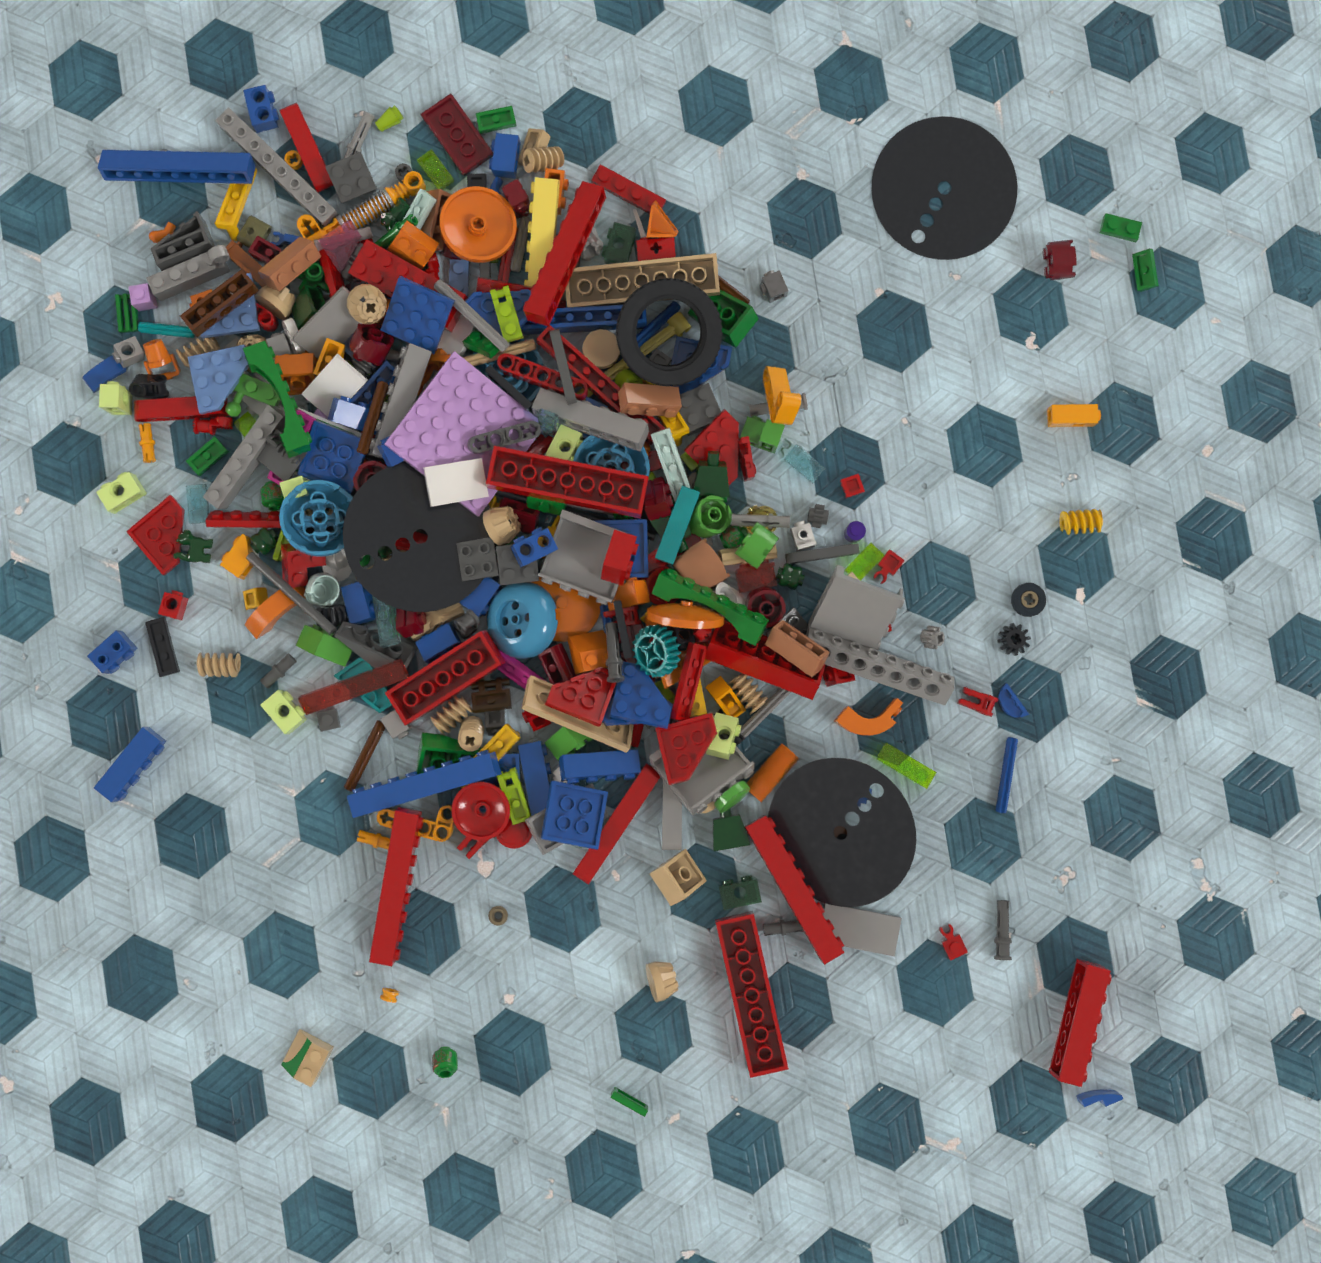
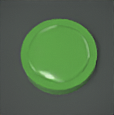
M745 781L738 782L724 792L716 800L714 806L720 813L729 810L748 794L750 787Z

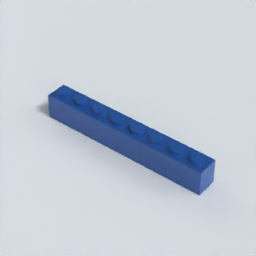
M102 150L98 164V170L105 181L252 184L256 167L251 153Z
M623 305L557 308L550 325L554 329H559L560 333L591 332L599 329L616 330L617 319ZM646 309L639 317L636 329H644L647 326ZM527 321L521 328L522 335L541 334L547 326Z
M481 751L477 753L478 757L464 756L459 758V762L455 764L451 760L441 763V768L438 769L431 766L424 768V773L418 775L417 771L405 774L406 778L401 780L399 776L388 779V784L382 785V782L371 784V789L365 790L364 787L352 790L353 794L347 795L352 817H359L501 775L496 752Z

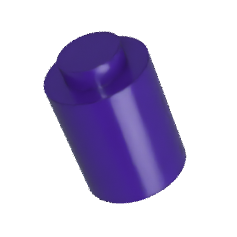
M859 521L851 522L844 530L845 539L851 543L860 541L866 533L864 524Z

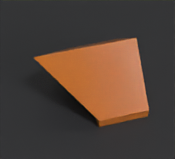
M655 200L651 205L646 237L677 236L678 229Z

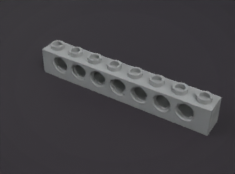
M229 107L215 120L220 128L246 153H251L253 160L323 227L332 223L336 216L338 217L337 211Z
M810 627L806 636L830 652L824 663L825 665L942 705H946L954 691V677L947 673L935 671L929 667L900 659L874 648L862 646L856 642L827 634L818 629Z

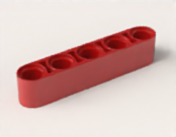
M297 102L280 109L282 118L317 193L334 186L326 170V164Z
M508 353L501 354L498 357V367L503 374L544 389H552L558 394L565 395L563 387L556 386L557 381L561 380L558 371ZM506 360L512 362L508 368L502 367V363ZM523 367L530 368L527 374H521L520 370ZM545 373L548 375V378L545 381H540L538 376ZM571 376L574 389L578 386L584 388L583 393H575L576 400H584L588 395L587 384L583 380Z
M196 396L134 401V418L136 422L187 420L194 419L195 417L200 419L228 416L226 412L228 399L226 398L224 406L220 411L206 414L199 413Z

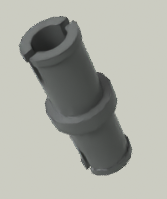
M287 654L277 665L274 664L271 667L272 670L260 679L261 683L266 688H270L280 677L283 678L285 672L297 662L295 658Z
M780 920L777 923L763 924L764 936L776 934L784 936L786 933L803 932L798 920Z

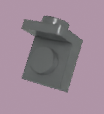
M505 710L485 712V729L488 736L493 737L505 725Z

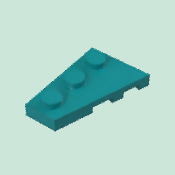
M361 657L334 675L335 678L346 684V687L362 697V700L378 713H382L392 706L385 694L389 690L377 670Z

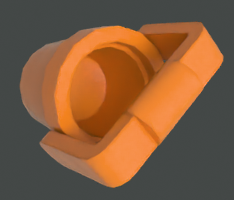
M162 339L151 340L143 344L147 361H144V366L149 375H153L152 368H158L173 362L176 371L162 373V375H165L167 380L180 374L181 369L175 355L169 354Z

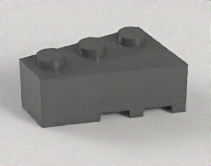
M198 211L193 214L194 217L188 222L180 224V228L172 235L168 234L151 248L156 265L161 271L206 253L209 249L215 247L206 221Z

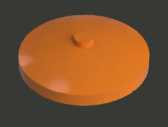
M472 186L456 191L446 200L441 210L439 228L444 243L455 255L470 262L485 263L498 259L509 250L516 235L517 222L511 205L502 195L489 188Z
M539 577V581L531 582L547 590L555 602L558 625L552 641L568 642L567 637L588 633L595 626L600 615L601 603L596 602L597 598L590 595L589 598L577 595L578 591L571 589L570 592L560 589V584L555 582L552 585L541 581V577Z
M681 600V603L659 604L647 609L648 620L672 627L712 629L722 627L725 621V617L716 610L693 604V601Z

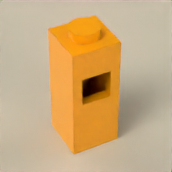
M1098 404L1051 405L1047 408L1048 427H1094L1101 419V411L1098 410Z

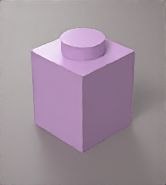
M148 283L129 286L131 305L138 311L158 308L156 297L153 295Z

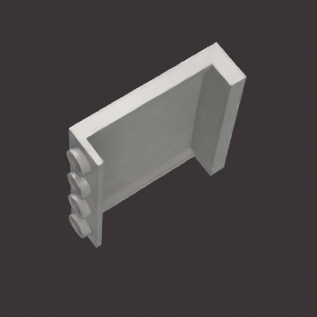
M562 509L553 537L558 550L546 555L542 569L538 573V576L542 578L541 581L550 585L553 582L560 584V589L569 592L571 589L577 590V595L589 598V595L597 598L596 602L607 605L608 602L612 603L619 585L602 580L601 574L613 532L617 529Z
M837 565L808 622L807 632L810 627L833 636H839L851 642H856L862 646L879 650L881 638L886 637L889 624L895 621L897 609H901L904 604L903 589L900 588L898 593L895 594L844 575L845 567Z
M721 734L719 736V738L722 740H726L729 738L727 734ZM737 746L734 755L730 754L729 760L705 753L689 781L669 785L661 750L659 749L649 756L650 764L692 816L706 810L710 802H716L722 793L737 784L742 778L747 779L754 772L755 764L753 761L750 763Z

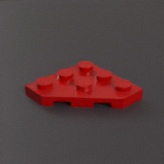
M723 409L684 449L697 464L699 460H707L708 451H718L719 461H725L727 465L729 485L738 477L739 423Z
M172 495L165 498L126 531L164 576L180 563V558L175 559L173 555L176 552H181V544L177 543L176 540L178 535L183 532L185 513L184 508Z
M599 667L592 672L583 673L563 683L552 685L545 705L600 727L616 683L607 682V677H609L608 669Z
M712 713L668 724V729L655 728L669 785L689 781L717 735Z

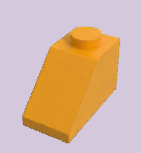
M326 338L313 374L318 376L336 354L344 358L346 345Z
M721 676L705 687L725 715L738 717L746 711L731 687Z

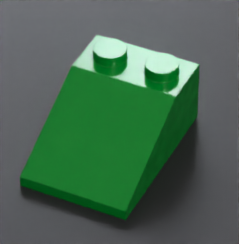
M720 290V295L709 297L716 306L721 319V340L736 348L759 318L751 305ZM690 309L687 314L699 323L695 313Z

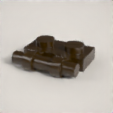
M502 677L488 681L480 679L471 685L472 690L479 689V692L471 693L473 713L512 709L510 688L503 689V686H510V679H502ZM496 687V690L486 691V688Z

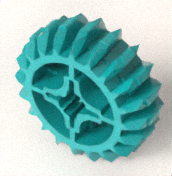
M649 625L642 628L635 635L636 639L632 642L635 647L631 650L635 652L633 658L637 659L635 665L641 666L640 671H645L646 675H652V677H663L665 674L672 673L673 669L678 667L677 663L681 660L678 655L682 653L678 650V647L681 644H676L675 640L677 637H672L673 631H667V627H661V625Z

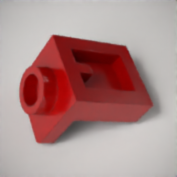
M831 666L826 667L823 672L826 687L856 681L854 674Z

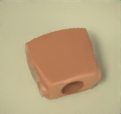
M706 538L675 558L672 565L680 576L691 578L696 584L711 589L731 576L729 573H726L722 561L711 546L707 544Z

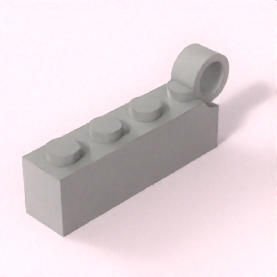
M218 245L212 247L206 253L149 276L146 279L153 295L160 301H163L229 273L230 270L226 262L230 259V255L225 245Z

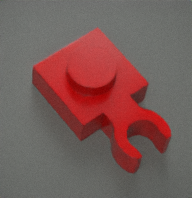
M889 549L878 563V566L882 569L874 574L873 579L877 575H882L883 580L880 584H883L887 579V574L889 573L891 576H894L905 560Z
M948 923V932H943L942 927H939V931L946 938L941 943L951 961L968 953L960 934L953 935V927Z

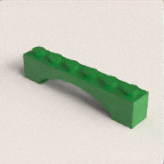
M262 341L243 348L244 356L251 372H257L265 378L274 388L282 402L285 411L284 433L280 434V438L288 458L310 451V443H313L311 436L302 427L305 426L302 415H297L295 411L298 408L294 397L290 398L288 395L290 388L286 380L282 381L280 375L283 372L279 363L275 364L273 360L275 354L272 347H268L266 342Z
M665 568L659 574L651 593L667 602L674 598L689 599L711 607L722 614L736 628L739 633L738 638L754 646L760 641L769 621L761 613H754L748 610L745 605L736 604L730 601L727 596L718 595L711 588L700 586L693 579L678 575L673 569Z

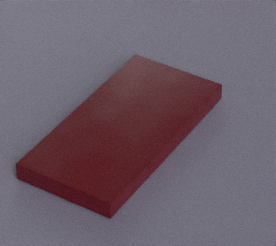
M451 93L420 114L463 176L493 157V151Z

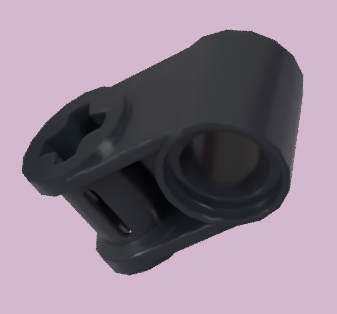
M138 374L130 384L129 392L137 398H167L169 396V391L166 388L167 377L162 374Z

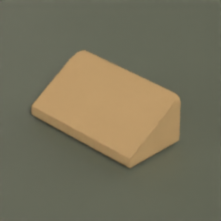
M529 128L519 155L518 164L523 166V152L525 149L547 147L550 135L543 129Z

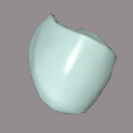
M328 573L314 574L306 585L304 596L312 604L333 606L339 596V583L337 579Z

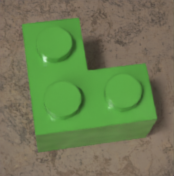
M747 416L740 438L749 436L751 446L775 454L785 425L772 423L769 419L766 422H762V419L757 416Z
M315 624L312 627L304 625L295 645L315 656L344 667L352 653V650L339 639L333 637V634L329 635L322 627Z
M562 727L544 743L559 761L562 755L576 753L574 749L578 751L586 744L585 740L590 742L592 738Z

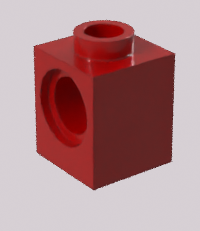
M174 590L171 593L164 592L158 614L182 620L189 598L183 597L184 593ZM173 600L177 601V606L175 609L171 608V602Z

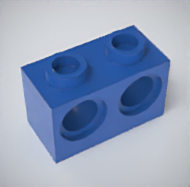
M266 85L243 90L254 130L259 133L279 128L277 120H280L277 109L273 107L275 102L273 92L269 91ZM264 97L261 102H257L259 98ZM264 115H269L267 119L261 120Z
M540 527L532 531V536L526 539L523 535L513 540L515 544L510 546L520 568L558 550L548 528L542 530ZM539 537L545 538L547 542L545 547L539 546L537 542ZM522 545L529 548L528 555L521 554L520 547Z

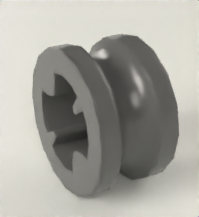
M399 164L395 169L396 177L400 182L404 179L400 172L407 170L408 173L412 171L408 164Z

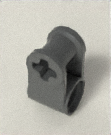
M469 609L466 611V614L456 619L452 626L465 640L477 630L480 621L476 614Z

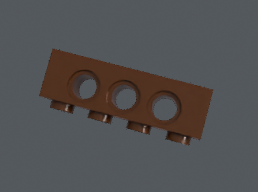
M241 269L181 314L180 317L195 336L199 337L259 290L244 270Z

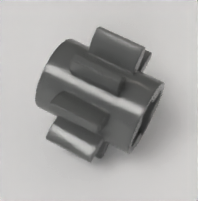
M816 504L814 508H809L807 522H812L811 527L820 528L822 524H827L829 510H824L825 505Z

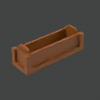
M232 240L226 246L230 260L243 269L245 273H251L253 280L261 287L266 286L258 273L262 266L242 249L243 245L241 242L235 243Z

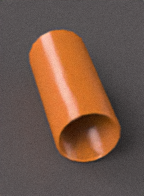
M783 744L775 749L773 754L766 759L767 761L747 781V785L750 787L749 792L760 802L764 801L763 799L773 791L777 783L787 775L789 770L799 760Z

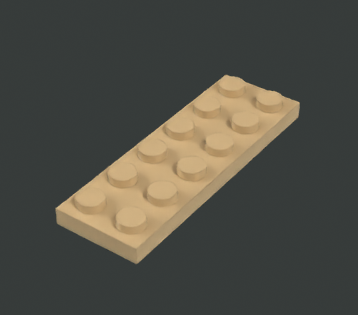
M530 675L527 680L521 709L625 753L629 751L634 724L606 726L602 722L601 726L597 727L545 705V702L553 684Z

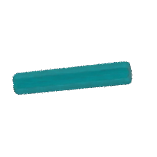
M150 322L138 323V331L141 333L186 338L195 337V334L187 326Z

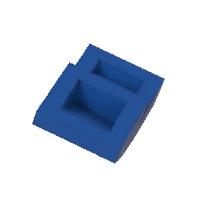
M112 355L93 367L82 379L91 391L95 393L100 390V384H107L108 381L125 373L126 368L123 369L120 363L117 364Z
M1107 1089L1092 1090L1076 1095L1083 1107L1098 1101L1107 1107L1123 1100L1120 1093Z

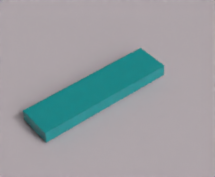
M685 486L681 487L655 559L671 565L674 564L700 492Z

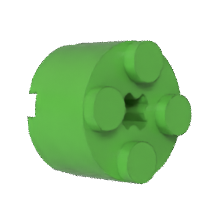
M715 495L707 496L697 501L689 521L691 533L702 538H710L722 533L731 524V509L729 505L723 502L721 497Z
M757 522L751 530L753 534L748 533L742 541L744 546L741 544L735 552L737 556L758 569L779 539L774 533Z

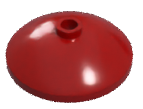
M480 781L468 784L457 793L453 800V822L457 829L470 839L482 841L494 838L508 824L510 818L508 798L499 787L492 783ZM481 806L486 807L485 813L480 811Z

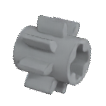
M928 625L927 629L921 632L920 640L922 643H925L924 648L937 650L938 646L943 644L945 636L943 632H940V627Z

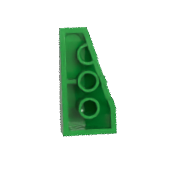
M422 732L418 750L417 775L424 773V768L434 766L435 769L441 768V763L451 760L455 764L459 762V758L468 755L473 758L483 747L475 751H466L460 747L457 739L441 734Z

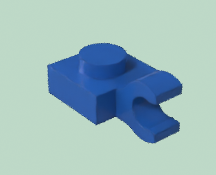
M273 232L275 237H279V241H271V243L279 248L283 245L289 246L299 236Z

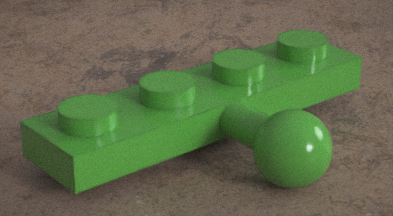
M242 374L239 383L233 390L236 392L233 401L226 405V412L229 416H238L241 413L240 403L244 395L264 404L278 406L280 398L270 384Z

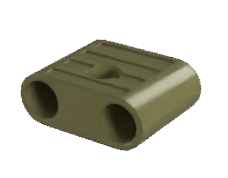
M250 215L237 236V242L239 241L250 248L257 236L266 240L272 230V226Z

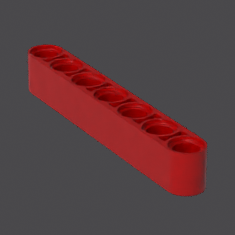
M648 763L645 764L641 773H639L603 827L599 849H589L573 872L574 876L589 885L661 776L654 767Z

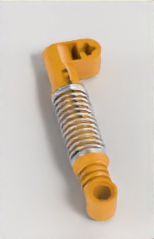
M416 171L408 172L402 180L403 183L398 182L399 185L395 184L394 188L391 186L379 190L381 197L376 192V196L372 195L373 198L368 197L369 200L365 199V203L361 201V205L357 204L358 207L350 208L351 211L347 210V214L343 212V216L339 214L338 217L336 216L333 219L332 223L322 229L316 220L308 214L298 218L297 227L303 238L311 241L349 232V229L365 228V225L370 226L369 223L373 224V220L377 222V218L380 220L382 213L390 212L392 207L398 203L399 197L403 200L405 198L410 199L409 196H416L420 189L426 190L425 182L420 173ZM413 182H419L416 186H411ZM309 225L314 231L312 235L307 228Z

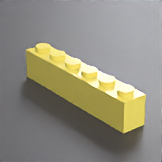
M535 177V182H531V193L534 194L533 201H530L529 213H532V221L528 223V233H531V241H527V252L530 255L529 260H526L525 272H528V280L524 281L525 286L532 287L536 284L539 270L544 267L546 255L553 247V240L556 236L560 180Z

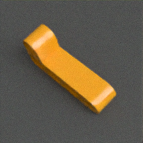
M766 366L763 372V383L771 422L792 425L801 405V395L799 393H791L785 368Z
M452 805L441 807L436 820L424 817V822L428 824L429 830L425 833L419 829L418 836L439 842L448 840L453 834L455 824L453 818H445L443 812L446 808L452 811ZM386 808L379 811L377 822L381 826L392 829L393 820L386 821L383 815L388 813L389 817L394 818L396 809ZM440 827H444L447 830L445 838L440 837L438 834Z

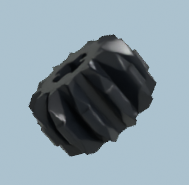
M334 604L333 606L316 608L334 626H340L343 622L348 621L345 605Z
M1011 623L1009 627L1004 626V632L1000 631L998 633L1002 639H998L997 643L1003 642L1000 650L1007 648L1005 654L1009 655L1012 652L1013 656H1017L1018 651L1021 654L1025 653L1024 647L1028 648L1030 646L1025 641L1031 639L1030 636L1025 637L1028 630L1021 631V624L1017 627L1014 623ZM1012 636H1015L1016 643H1012L1013 640L1010 639Z

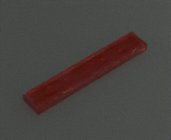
M399 659L298 697V701L306 715L408 679L410 675L402 660Z

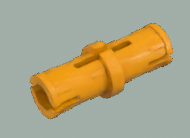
M151 423L139 424L141 437L139 445L142 446L143 462H156L154 452L155 440L152 437Z
M363 830L359 831L357 842L373 845V848L389 849L390 838L384 837L380 833L373 834Z

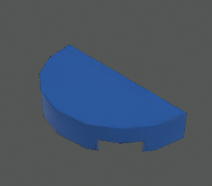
M1005 683L998 693V704L1001 710L1011 717L1029 715L1010 686Z

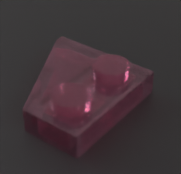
M351 219L319 238L318 241L338 271L341 272L362 236Z

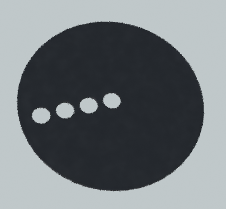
M941 116L914 122L890 139L876 161L871 191L876 214L887 233L897 243L923 257L937 260H952L973 255L989 246L1000 236L1013 215L1018 185L1012 160L1006 149L994 135L971 121ZM946 181L951 185L950 193L943 195L938 191V184L940 182ZM932 198H939L942 201L943 206L940 210L934 211L929 207V201ZM924 214L932 215L934 218L933 225L930 227L923 226L920 222L921 216ZM915 230L924 232L925 240L922 243H915L912 240L911 235Z
M407 462L387 467L374 474L359 488L347 509L343 526V545L348 564L360 584L371 595L389 606L411 612L437 611L452 606L470 595L484 579L462 581L456 543L490 537L483 523V513L490 509L489 504L478 517L459 502L430 507L426 480L423 474ZM418 529L426 531L428 535L426 542L421 544L413 539V534ZM399 538L409 540L410 548L406 552H400L396 549L395 543ZM383 546H387L392 550V557L387 561L381 560L378 557V550ZM371 555L374 558L375 564L371 569L361 567L360 559L362 556Z
M825 758L812 761L791 773L779 786L772 799L768 818L771 817L776 827L773 829L776 834H781L786 843L783 845L787 852L790 851L796 861L793 864L796 869L800 868L805 876L803 881L806 886H811L815 893L812 897L815 900L839 907L867 905L887 896L906 877L916 851L915 821L912 811L901 791L888 777L877 769L865 763L846 758ZM877 783L883 787L884 793L881 797L876 798L870 794L869 788L872 784ZM860 798L870 800L871 809L869 811L863 812L858 808L857 802ZM848 812L858 814L859 823L857 825L851 826L846 822L845 817ZM835 827H845L848 833L847 837L843 840L837 839L834 835Z

